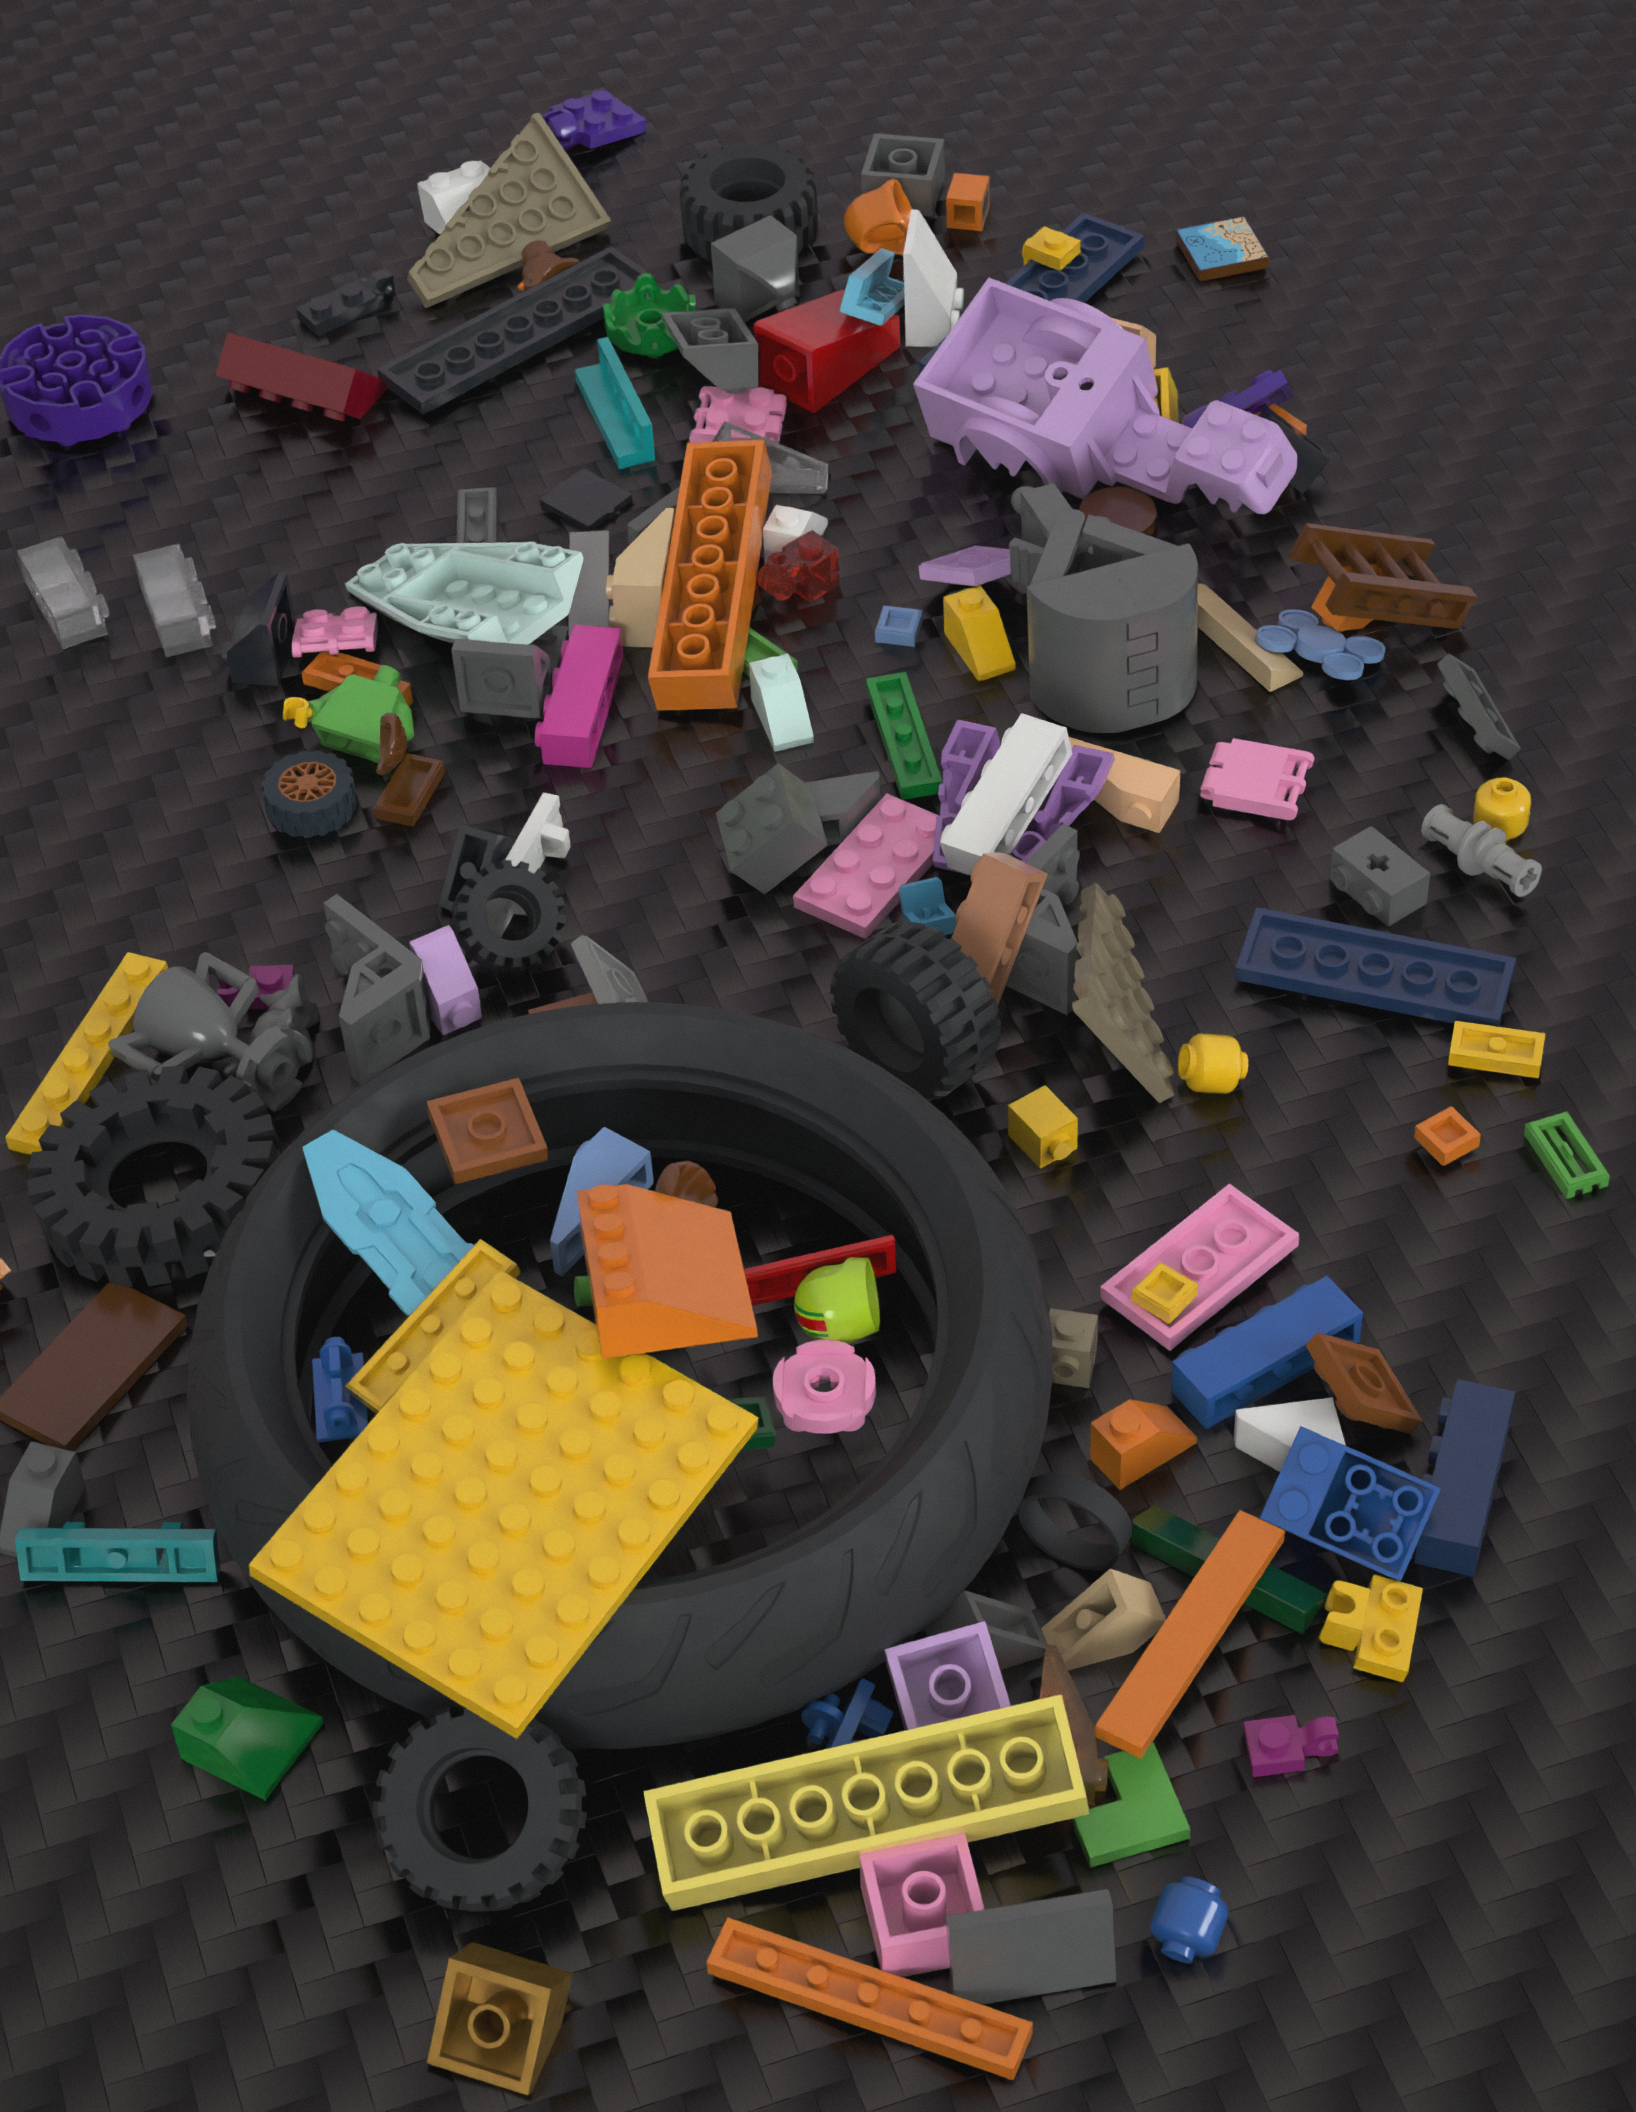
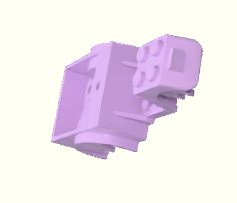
M992 278L987 279L913 383L930 437L952 445L958 463L966 465L976 449H978L992 468L997 469L1001 463L1008 468L1009 474L1014 477L1025 460H1027L1041 477L1044 486L1054 483L1061 494L1064 491L1081 499H1085L1097 481L1112 487L1118 481L1169 503L1178 504L1184 498L1188 485L1197 483L1211 504L1215 505L1217 500L1222 498L1227 501L1233 513H1236L1241 505L1245 504L1257 514H1266L1273 508L1297 469V453L1278 424L1221 401H1212L1193 429L1160 416L1158 406L1153 400L1158 394V388L1146 338L1124 330L1109 316L1083 302L1068 298H1057L1048 301Z

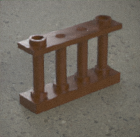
M1306 523L1288 555L1291 561L1320 564L1336 586L1325 604L1332 615L1459 629L1477 599V595L1470 587L1441 584L1425 564L1435 546L1432 539ZM1370 564H1377L1387 577L1378 576ZM1350 566L1355 573L1346 572L1343 567ZM1407 575L1415 576L1418 581L1410 580Z

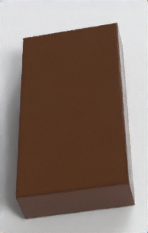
M406 753L373 808L375 818L414 827L446 772L444 761Z

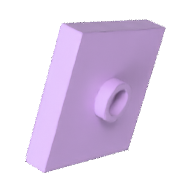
M975 545L921 563L918 566L920 579L978 586L1010 575V549Z

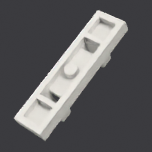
M548 793L542 794L505 859L511 860L512 866H517L520 861L529 863L528 871L535 873L542 865L546 856L566 857L571 845L569 830L562 828L559 796ZM505 898L489 900L485 905L486 922L490 929L499 937L503 935L514 914L527 915L520 905Z

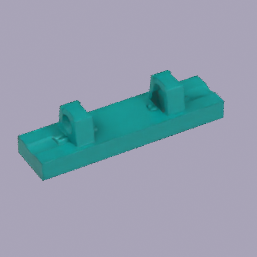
M66 1522L63 1528H19L15 1537L20 1581L217 1582L221 1572L216 1529H183V1523H163L161 1529L85 1528V1522ZM158 1548H164L161 1560H159Z

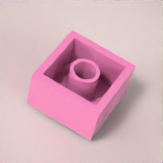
M965 1833L860 1853L861 1890L880 1970L899 1977H906L950 1968L946 1916L985 1910Z

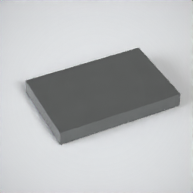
M1108 1889L946 1916L952 1995L982 2005L1117 1982L1113 1907Z

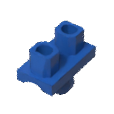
M861 1678L854 1695L848 1697L842 1712L837 1709L840 1698L834 1694H828L823 1702L809 1701L802 1711L801 1719L811 1729L807 1737L810 1742L821 1744L825 1736L830 1737L825 1748L828 1749L857 1742L852 1739L855 1731L870 1738L883 1736L894 1711L871 1698L876 1685Z

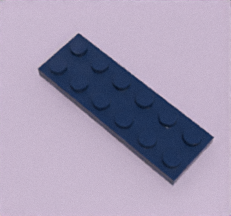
M1256 907L1236 965L1235 980L1454 1024L1455 1021L1499 1027L1515 971L1516 958Z

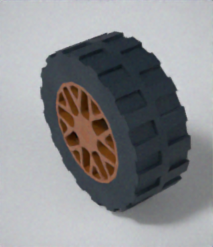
M318 750L314 752L301 751L294 755L290 754L281 761H276L272 764V768L264 774L265 779L261 783L266 815L271 825H275L278 831L286 832L289 836L312 838V836L327 835L330 831L340 829L341 825L348 822L352 818V813L356 811L357 796L352 770L350 767H347L345 760L337 758L335 754H327Z

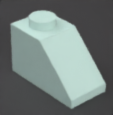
M789 654L750 662L751 700L774 752L814 743L801 681Z

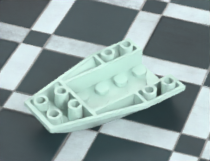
M535 542L399 543L389 547L385 551V555L376 562L361 567L357 571V575L346 582L345 586L347 591L381 614L410 629L449 643H454L455 639L529 645L569 615L584 558L580 551L563 549L560 546H546L536 544Z

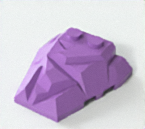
M957 720L942 751L943 781L942 784H939L938 793L941 805L940 816L936 817L933 863L937 868L962 873L947 867L943 850L940 846V839L945 827L948 824H952L960 812L965 795L970 791L972 792L980 780L985 763L994 758L1001 746L995 727ZM1074 745L1072 748L1073 754L1010 856L1026 863L1062 824L1069 826L1100 793L1114 763V754Z

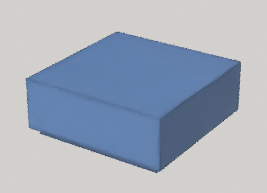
M883 606L875 630V642L915 647L923 622V610Z

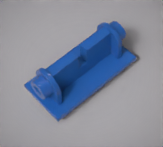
M331 1337L325 1341V1345L321 1348L320 1358L312 1359L317 1443L356 1438L368 1425L367 1407L351 1396L345 1387L364 1366L363 1353L351 1354V1349L344 1339Z

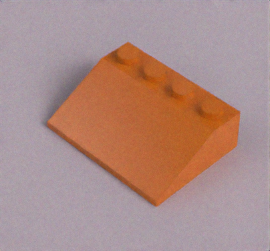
M603 1184L591 1189L576 1191L582 1242L602 1359L758 1337L731 1212L628 1184L616 1186Z

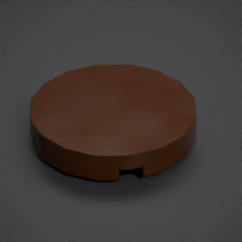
M1126 487L1103 488L1088 495L1079 507V511L1085 515V521H1087L1089 514L1095 517H1107L1112 523L1149 536L1153 534L1157 520L1155 503L1148 495L1136 489Z

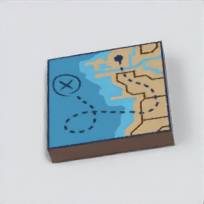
M1245 216L1176 229V242L1200 282L1269 268V256Z

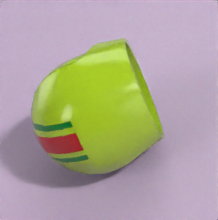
M850 1257L842 1264L820 1267L812 1271L801 1281L795 1293V1315L803 1331L813 1340H836L851 1344L879 1330L878 1292L869 1258Z

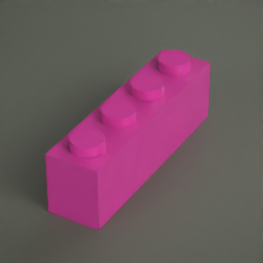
M573 625L569 641L564 640L562 642L561 666L554 668L552 676L553 692L552 695L547 694L545 696L543 708L544 721L538 722L535 729L536 747H541L543 764L592 768L624 661L621 628Z

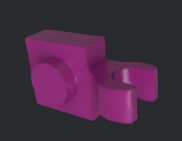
M1296 1715L1244 1721V1736L1253 1777L1305 1771L1304 1757L1331 1756L1338 1753L1336 1739L1339 1735L1335 1717L1316 1718L1301 1728H1298Z

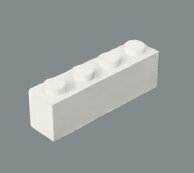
M1021 713L1014 726L1006 730L1001 746L994 758L985 763L977 785L972 792L970 791L965 795L960 812L953 823L948 824L942 832L940 846L948 868L971 876L974 865L982 858L983 853H1005L1007 855L1012 853L1073 754L1066 727Z

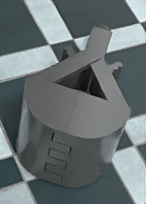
M1054 483L1037 488L1030 486L1017 488L1012 494L1011 503L1013 509L1018 514H1021L1022 540L1014 538L1009 542L1010 578L1012 583L1020 582L1021 586L1029 585L1027 586L1030 699L1044 714L1056 722L1073 729L1091 733L1127 731L1168 719L1182 711L1193 698L1197 687L1198 563L1191 545L1188 543L1176 546L1112 523L1107 517H1095L1089 514L1087 521H1085V515L1081 511L1070 507ZM1081 553H1083V572H1080Z

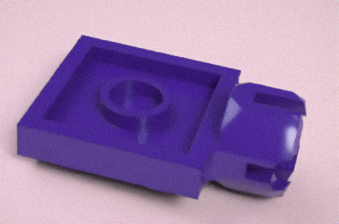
M603 90L594 91L591 95L581 98L567 99L564 103L550 106L549 112L541 115L565 151L573 149L577 144H582L592 149L646 132L647 119L615 98L610 92Z
M1281 369L1275 373L1272 370H1267L1252 379L1251 383L1253 386L1241 393L1238 390H1233L1223 395L1217 401L1255 415L1260 412L1264 405L1269 407L1272 404H1276L1278 406L1294 395ZM1208 405L1200 406L1185 415L1181 420L1182 425L1193 429Z

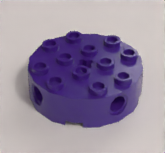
M83 314L63 317L65 323L54 324L46 328L43 327L42 323L25 329L6 344L0 355V390L6 415L19 431L24 432L30 438L56 441L62 446H71L78 441L98 439L113 432L125 431L131 426V422L145 411L153 395L146 350L139 340V335L131 326L110 317Z

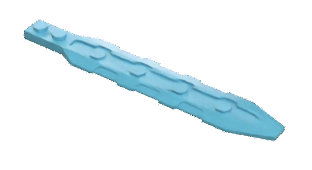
M331 1130L302 1147L323 1219L353 1254H359L388 1287L391 1299L409 1317L474 1245L465 1243L435 1209L436 1202L405 1168L343 1134Z

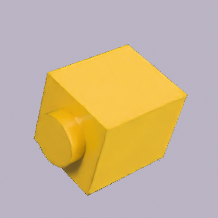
M1044 1085L1008 1105V1136L1041 1169L1056 1160L1066 1158L1072 1151L1077 1149L1078 1118Z

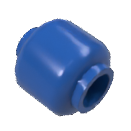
M1188 1876L1181 1877L1180 1882L1169 1883L1164 1887L1150 1923L1151 1933L1163 1944L1161 1952L1164 1955L1180 1962L1192 1963L1194 1956H1210L1215 1952L1229 1915L1227 1905L1220 1898L1222 1893L1220 1889L1208 1882Z

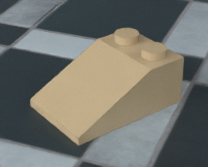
M666 508L616 559L614 574L607 575L606 598L613 599V606H610L609 627L621 628L624 647H653L675 519L674 508Z

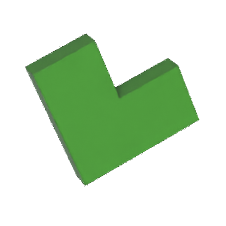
M1154 1742L1151 1743L1141 1759L1125 1751L1104 1756V1767L1118 1801L1089 1809V1815L1072 1818V1825L1090 1868L1190 1839V1826Z

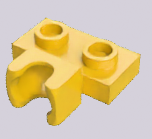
M1373 1574L1368 1588L1344 1581H1336L1333 1583L1325 1602V1609L1330 1613L1319 1634L1320 1641L1349 1651H1354L1355 1647H1357L1354 1669L1404 1682L1409 1670L1423 1588Z

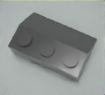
M735 308L661 313V320L683 357L720 390H724L727 393L740 394L746 392L747 388H758V343Z

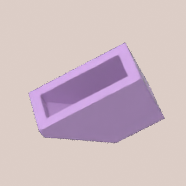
M447 925L409 942L411 952L422 959L431 1020L442 1035L481 1019L482 1013L478 987L452 928Z

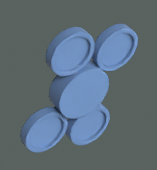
M1298 609L1282 611L1279 614L1277 625L1260 627L1255 638L1256 643L1268 651L1284 653L1295 648L1301 657L1313 662L1323 663L1322 669L1326 674L1341 680L1360 678L1363 674L1364 663L1380 662L1385 654V646L1380 641L1366 636H1353L1346 640L1340 632L1329 627L1318 626L1319 621L1313 614Z

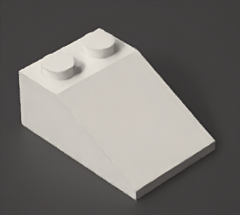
M911 209L903 253L906 346L935 347L950 333L960 319V311L963 310L964 289L957 288V272L919 210Z

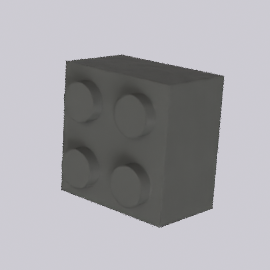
M874 133L861 172V194L880 188L888 180L897 179L912 209L919 210L922 216L933 217L945 177L944 139Z
M780 764L775 765L767 773L758 777L753 784L733 800L728 801L723 808L716 812L730 871L763 894L774 888L828 845L812 787Z

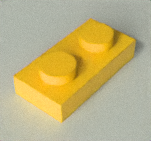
M1455 1021L1448 1065L1539 1078L1546 1033Z

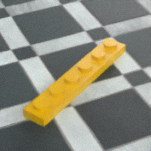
M127 952L6 1135L8 1149L32 1155V1152L42 1151L38 1140L50 1124L65 1127L60 1113L76 1100L82 1104L86 1103L91 1095L89 1091L96 1088L116 1057L111 1053L108 1045L109 1041L132 1032L134 1029V1013L138 1001L152 980L168 969L167 961Z

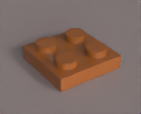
M519 1078L427 1101V1113L455 1185L548 1160L547 1145Z
M1319 1332L1305 1345L1315 1361L1314 1369L1316 1373L1329 1384L1337 1398L1335 1401L1337 1408L1348 1419L1352 1421L1359 1420L1378 1425L1383 1429L1389 1428L1411 1434L1423 1422L1379 1349Z

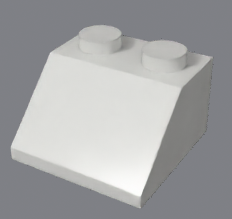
M481 160L469 161L462 164L461 168L447 173H435L428 180L417 183L425 223L441 235L446 224L461 205L466 203L471 192L488 175L490 168Z

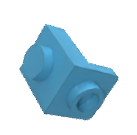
M934 877L899 886L898 891L903 922L925 924V928L934 927L943 932L944 938L947 937L946 935L954 933L957 925L955 921L956 915L945 903L942 881L939 878Z

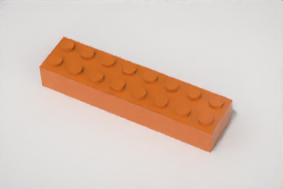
M764 440L687 443L648 674L657 711L737 708L763 538V527L765 525L772 477Z

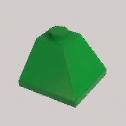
M237 1676L202 1685L173 1721L171 1727L182 1760L266 1801L322 1726L324 1720L323 1716Z

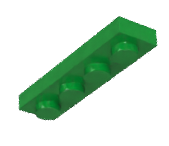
M906 672L866 678V691L901 800L938 794L942 778Z

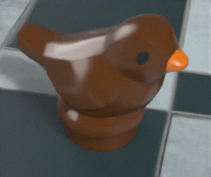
M533 241L527 244L521 253L523 281L518 285V289L526 291L578 264L579 260L577 258L559 257L555 255L554 250L545 241Z

